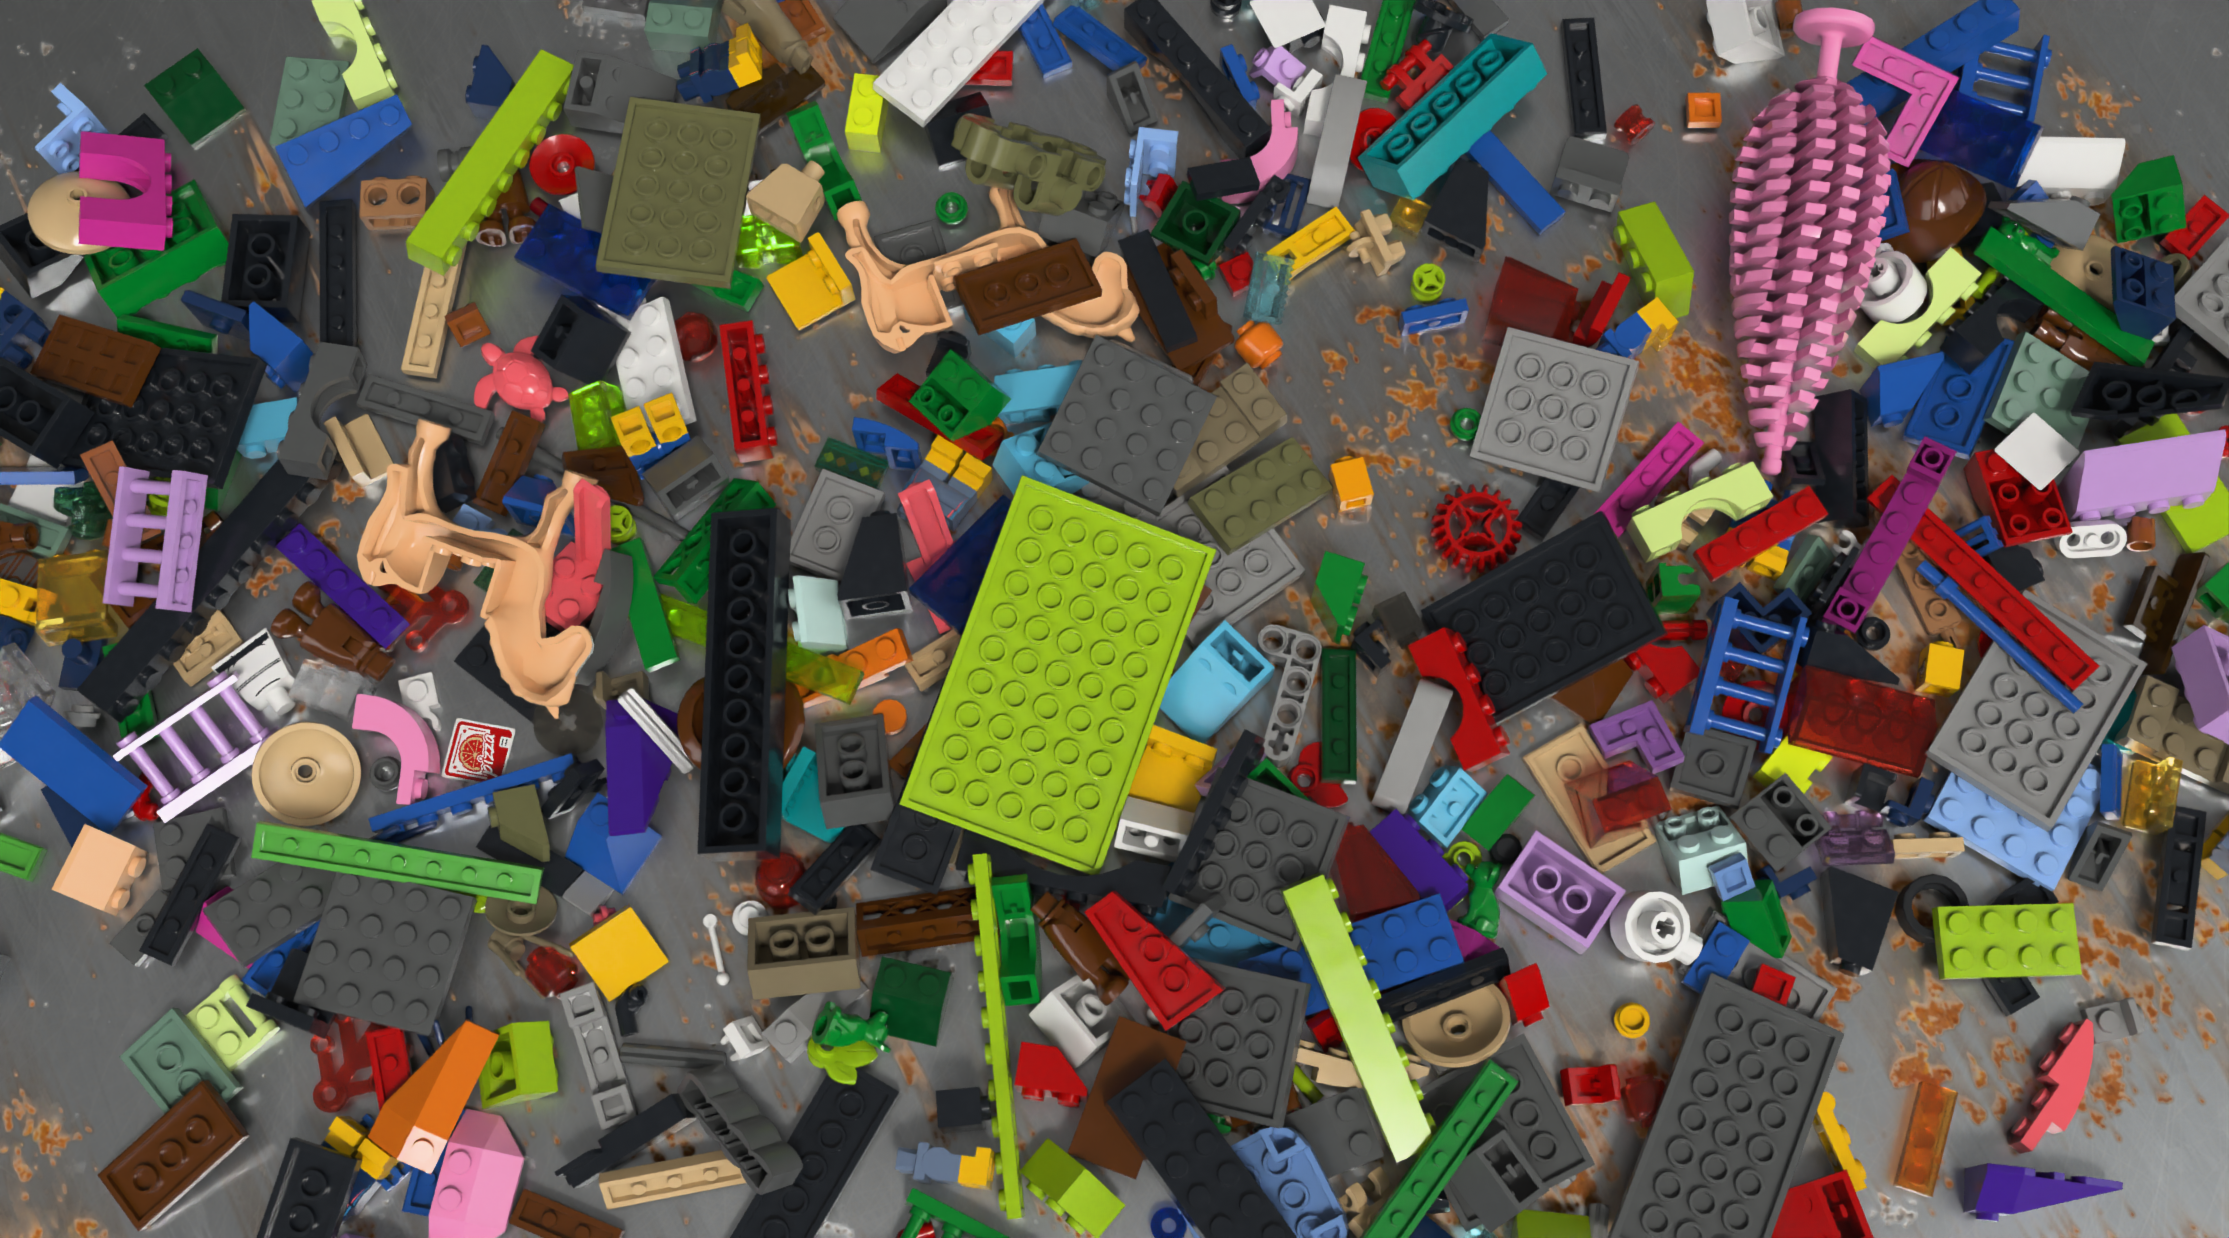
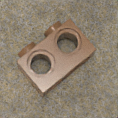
M412 175L404 179L375 177L372 180L361 181L359 217L368 230L413 229L433 203L435 192L427 178ZM420 197L417 202L408 204L411 199ZM386 199L383 204L376 205L379 200Z

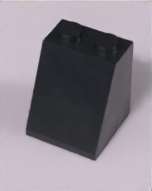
M880 510L872 512L869 517H862L837 594L845 620L912 610L903 536L897 513Z

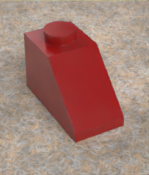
M1537 963L1505 976L1495 985L1507 1000L1513 1026L1522 1022L1524 1027H1528L1544 1019L1542 1012L1547 1010L1550 1005Z

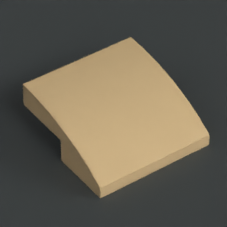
M220 609L211 616L205 631L194 638L185 649L183 656L177 662H174L173 665L183 680L192 687L213 671L212 666L244 644L245 641Z

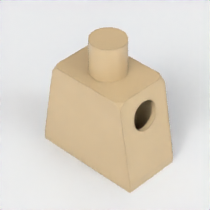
M809 161L801 171L787 163L781 164L746 195L750 213L801 243L825 202L822 185L818 182L825 174L823 168L814 161Z

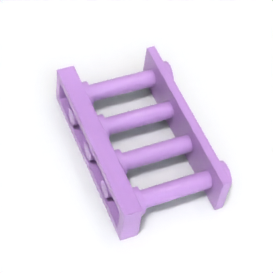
M119 466L102 603L133 607L134 596L157 598L156 609L191 612L208 475L172 470L171 482L149 480L150 471ZM147 494L169 495L167 516L145 514ZM143 528L165 530L163 550L140 548ZM139 562L161 564L158 585L136 583Z
M236 670L229 675L225 671L220 672L206 682L209 688L141 734L137 735L133 731L116 743L119 749L113 754L115 760L118 761L129 754L162 796L160 798L162 804L159 805L156 812L165 823L253 764L255 755L262 743L272 733L280 729L278 725L271 730L267 726L263 728L233 689L231 684L236 682L240 676ZM218 693L251 735L249 739L252 743L241 751L237 746L233 748L201 706ZM188 713L221 754L219 759L222 763L211 771L208 767L203 768L171 726ZM158 733L192 776L190 778L192 784L182 791L178 787L173 788L141 746Z

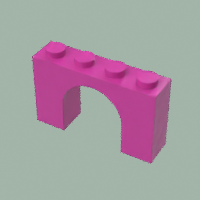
M81 131L79 178L122 182L139 189L143 194L131 199L80 196L78 244L164 251L165 237L172 238L173 218L166 217L172 214V196H166V194H171L172 175L165 174L171 171V153H165V139Z

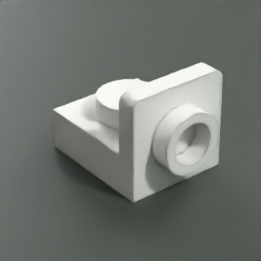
M1312 68L1306 77H1299L1292 90L1278 82L1274 87L1273 100L1284 99V112H1291V114L1299 118L1308 107L1311 90L1322 87L1323 75Z

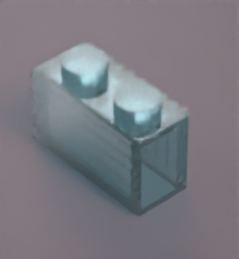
M1256 251L1243 317L1275 325L1283 323L1281 320L1284 317L1282 312L1285 310L1283 305L1287 303L1285 300L1288 297L1286 292L1290 290L1287 285L1291 283L1289 278L1292 277L1290 272L1294 270L1292 268V265L1295 264L1293 259Z

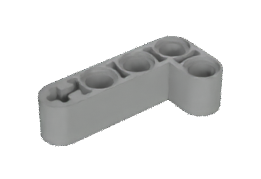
M1271 624L1265 626L1259 632L1256 650L1271 664L1285 667L1264 737L1266 740L1263 744L1267 759L1276 768H1281L1287 765L1292 757L1321 656L1322 646L1320 641L1311 634ZM1270 637L1276 638L1281 643V647L1276 650H1270L1265 647L1263 641ZM1301 647H1308L1313 651L1314 656L1311 659H1302L1297 655L1296 650ZM1290 679H1299L1304 683L1305 688L1302 691H1293L1288 687L1287 682ZM1284 710L1290 711L1295 715L1296 720L1293 723L1285 724L1279 720L1278 713ZM1278 734L1285 736L1280 755H1274L1273 748L1275 747Z
M1423 677L1420 678L1371 802L1372 805L1390 812L1397 809L1402 816L1405 815L1449 705L1453 689Z

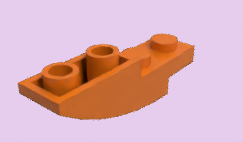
M895 628L838 656L830 654L786 675V680L791 682L799 691L805 709L849 694L889 677L888 672L914 660L903 630Z

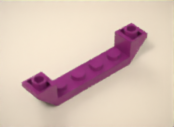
M1924 436L1907 467L1906 474L1823 618L1832 620L1838 626L1854 634L1871 610L1936 494L1957 451Z

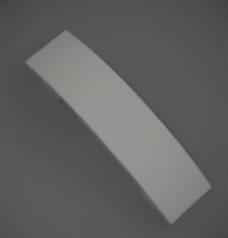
M1335 74L1306 203L1331 209L1337 207L1339 209L1367 85L1366 80Z
M595 982L560 993L569 1027L573 1029L593 1096L591 1098L601 1131L628 1122L637 1116L624 1064L620 1060V1051Z

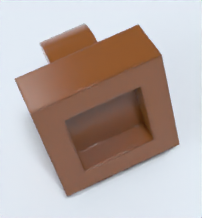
M475 302L444 316L460 347H464L491 334Z

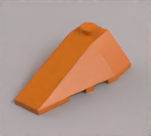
M466 1019L433 1055L384 1103L367 1138L397 1160L432 1174L500 1034Z

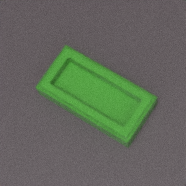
M0 833V871L33 882L48 850Z

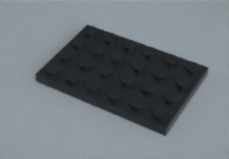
M161 348L132 408L86 393L84 394L81 404L95 413L61 464L65 467L87 470L80 454L113 440L125 465L129 468L150 471L149 479L171 482L172 470H180L208 475V488L223 489L267 364L258 358Z
M1603 511L1595 513L1421 610L1432 633L1445 627L1454 630L1455 633L1459 632L1467 646L1464 654L1468 663H1473L1480 674L1481 682H1478V685L1483 695L1487 694L1494 704L1496 712L1492 715L1497 725L1668 635Z

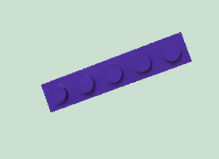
M301 523L276 545V548L319 586L325 594L385 649L410 625Z

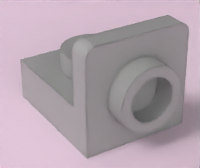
M2133 997L2080 1010L2083 1020L2087 1018L2093 1022L2094 1044L2144 1032V1013Z

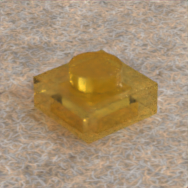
M1401 197L1389 217L1392 227L1417 238L1422 229L1423 221L1432 206L1416 198L1410 200Z

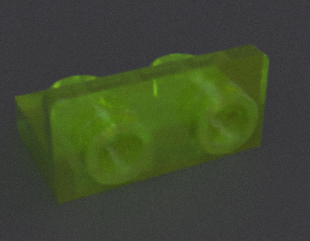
M599 380L568 394L578 450L622 446L610 418L625 412L623 406L624 397L619 387Z

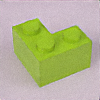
M1049 1138L1044 1141L1019 1171L1030 1181L1026 1188L1041 1201L1047 1196L1048 1199L1044 1203L1060 1217L1066 1212L1069 1216L1065 1222L1080 1235L1086 1230L1095 1238H1099L1126 1206L1090 1171Z

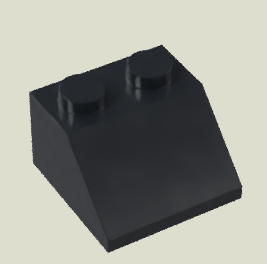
M28 213L0 225V259L31 299L62 285L85 256L63 253L41 242L31 229Z

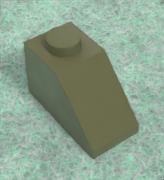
M535 784L493 792V806L487 807L491 828L498 827L500 839L541 862L550 861V844Z

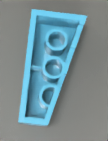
M1075 360L1070 362L1069 365L1059 367L1041 365L1037 367V370L1031 371L1012 369L1006 371L1003 375L994 376V384L1011 398L998 417L1005 424L1049 422L1050 416L1056 415L1083 360Z

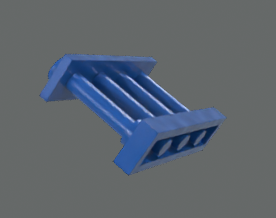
M2043 35L2034 49L1999 42L1985 51L2031 62L2028 77L1983 67V64L1978 62L1979 55L1956 69L1955 75L1959 79L1952 90L1941 147L1955 149L1961 139H1966L1969 136L2015 147V151L2025 136H2036L2032 134L2043 71L2048 67L2052 55V50L2048 49L2050 36ZM1983 80L2025 90L2023 105L1979 96L1977 91H1973L1974 82ZM1976 108L2019 118L2018 132L2015 134L1972 124V120L1967 119L1968 112Z
M1726 596L1720 597L1683 732L1703 735L1704 730L1715 728L1759 740L1758 752L1772 754L1773 748L1777 749L1782 739L1783 729L1779 728L1799 649L1800 647H1805L1809 637L1810 628L1806 627L1808 618L1794 617L1791 626L1743 614L1741 609L1737 608L1738 599ZM1738 626L1786 639L1787 643L1782 660L1732 647V643L1728 642L1731 629H1736ZM1730 660L1778 673L1774 692L1769 693L1724 681L1723 676H1719L1722 662L1727 663ZM1719 694L1769 707L1764 727L1714 714V710L1710 709L1713 696L1718 697Z

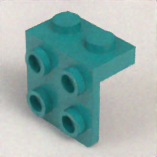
M803 746L800 753H795L786 766L785 771L788 774L783 781L781 819L831 844L846 827L826 829L819 797L817 754Z

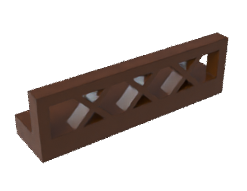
M976 887L939 891L937 895L925 893L856 903V927L862 957L973 942L974 936L980 935L979 920L973 921L971 912V899H977ZM940 904H952V906L946 909L936 908ZM909 908L918 909L914 913L910 914L901 913L903 910ZM873 913L883 914L879 918L865 920L864 916ZM997 917L998 937L1000 938V929Z

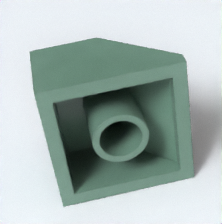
M651 0L648 6L644 29L650 49L691 53V50L696 47H700L703 50L708 44L716 43L723 0Z

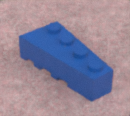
M394 95L275 147V150L307 211L347 178L363 168L374 157L412 129V123L398 95Z

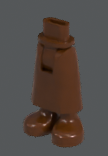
M519 168L513 175V182L506 193L502 192L497 198L496 207L491 216H485L484 219L486 220L479 224L480 228L476 236L478 243L492 247L506 245V232L502 221V209L505 208L509 219V238L513 244L526 243L538 235L536 221L531 217L524 216L530 212V205Z
M2045 304L2036 317V322L2038 323L2029 332V334L2048 346L2054 347L2056 351L2089 372L2094 362L2131 366ZM2054 326L2060 327L2063 330H2065L2064 333L2057 330Z
M311 581L305 582L298 588L294 594L292 604L296 611L313 619L312 624L309 625L289 608L282 610L272 622L270 631L277 638L298 637L301 639L300 647L338 667L359 673L362 677L369 675L379 682L395 663V659L385 653L386 649L379 645L345 611L334 603L324 607L321 603L320 588Z
M1047 890L1030 910L1041 920L1038 925L1044 929L1046 936L1083 982L1089 978L1096 987L1099 1000L1105 1006H1108L1125 990L1130 978L1090 920L1070 904H1064L1066 901L1063 898L1058 901Z

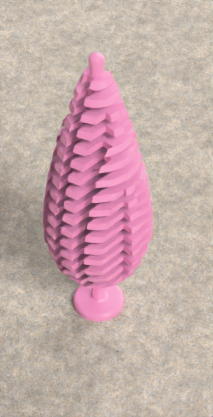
M1815 8L1805 10L1795 16L1793 31L1796 36L1807 43L1821 46L1816 78L1796 83L1794 88L1797 92L1787 88L1773 97L1768 107L1764 108L1752 120L1755 122L1743 139L1747 141L1746 147H1741L1735 160L1742 161L1743 163L1733 171L1732 181L1740 182V184L1730 192V202L1737 203L1729 213V224H1734L1729 234V245H1731L1729 274L1732 276L1729 287L1731 294L1735 297L1731 304L1732 315L1737 319L1733 329L1737 340L1743 336L1749 337V340L1738 343L1736 350L1738 358H1748V364L1740 367L1742 378L1748 379V385L1754 386L1744 389L1745 399L1748 400V404L1758 407V409L1748 411L1749 423L1760 429L1768 426L1767 432L1753 434L1756 445L1760 448H1765L1760 470L1766 475L1780 474L1782 451L1791 450L1798 440L1791 435L1784 437L1785 432L1803 431L1809 418L1798 412L1813 411L1819 399H1814V393L1805 390L1822 391L1829 379L1820 378L1821 373L1831 371L1839 359V355L1830 357L1826 356V354L1841 351L1845 346L1848 338L1845 331H1848L1853 325L1857 316L1854 311L1859 309L1865 293L1863 290L1868 286L1871 269L1876 260L1874 258L1875 252L1882 240L1878 236L1880 230L1885 227L1887 218L1880 216L1889 205L1890 196L1883 194L1891 186V175L1886 174L1890 171L1891 162L1887 154L1890 152L1889 143L1884 138L1887 132L1877 117L1875 118L1877 114L1875 108L1871 104L1867 106L1859 105L1863 102L1862 95L1857 93L1852 86L1837 79L1841 48L1860 46L1870 41L1875 31V23L1863 13L1848 9Z

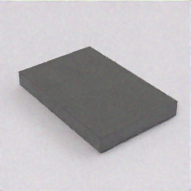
M937 219L874 236L877 249L886 258L899 264L908 265L947 253ZM956 289L948 292L940 291L948 313L964 309L963 302Z

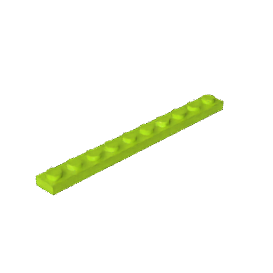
M985 853L972 855L973 863L968 864L969 884L976 887L977 899H971V912L973 921L979 920L980 935L974 936L976 956H982L983 970L978 971V985L980 992H986L987 1006L981 1007L983 1028H989L990 1043H985V1058L987 1065L992 1064L994 1079L988 1080L990 1101H996L997 1115L992 1116V1132L994 1138L999 1137L1001 1152L995 1153V1165L997 1174H1003L1004 1189H999V1206L1001 1211H1006L1008 1220L1024 1217L1025 1207L1022 1176L1019 1172L1021 1165L1006 1010L999 978L1001 958L996 907L991 888L993 878L991 855Z

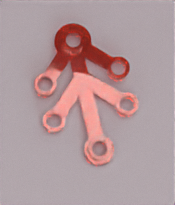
M397 584L376 586L380 590H386L401 603L391 604L390 606L410 624L386 648L385 653L387 655L394 650L395 644L421 617L433 616L421 631L413 630L407 634L405 639L407 647L415 653L425 651L428 648L429 641L446 624H457L463 621L469 613L470 605L468 599L464 594L456 590L445 592L436 585L427 593L434 601L419 602L406 589ZM449 602H456L454 610L446 611V606ZM422 637V643L419 646H412L414 638Z
M337 1014L334 1022L339 1026L344 1064L337 1074L332 1057V1052L335 1048L334 1039L329 1035L326 1036L328 1046L323 1051H319L317 1047L318 1042L323 1038L315 1035L311 1039L310 1048L313 1053L317 1054L321 1081L315 1086L313 1091V1100L318 1109L327 1113H335L347 1105L349 1098L376 1092L373 1073L369 1079L349 1082L357 1070L372 1067L366 1032L387 1028V1026L371 1023L357 1043L354 1027L355 1019L347 1017L341 1021ZM407 1042L409 1057L411 1059L414 1054L413 1046L409 1042ZM334 1088L336 1091L335 1098L327 1101L325 1097L326 1091Z

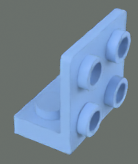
M60 83L51 92L60 102L56 107L66 118L35 146V150L58 174L73 172L79 168L81 131L110 133L91 110Z
M1139 127L1137 140L1131 139L1129 149L1130 163L1126 169L1124 204L1130 205V217H1136L1142 174L1157 178L1162 173L1175 178L1178 131Z

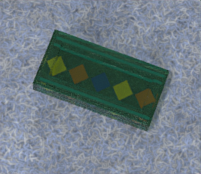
M830 437L827 438L814 465L815 469L820 472L822 469L878 490L889 469L887 460Z

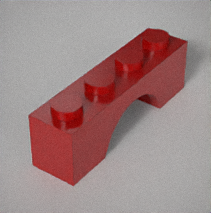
M1443 627L1409 644V650L1421 676L1431 679L1443 678L1450 682L1461 696L1463 718L1460 727L1450 740L1464 771L1474 772L1510 755L1507 745L1510 744L1509 737L1505 729L1501 725L1497 726L1492 715L1496 712L1494 704L1487 694L1483 695L1478 685V682H1481V677L1476 666L1473 663H1468L1464 654L1467 646L1461 634Z
M1649 644L1624 658L1630 669L1635 672L1638 671L1644 678L1645 687L1651 696L1655 699L1659 698L1663 704L1696 682L1700 670L1682 645L1665 648Z

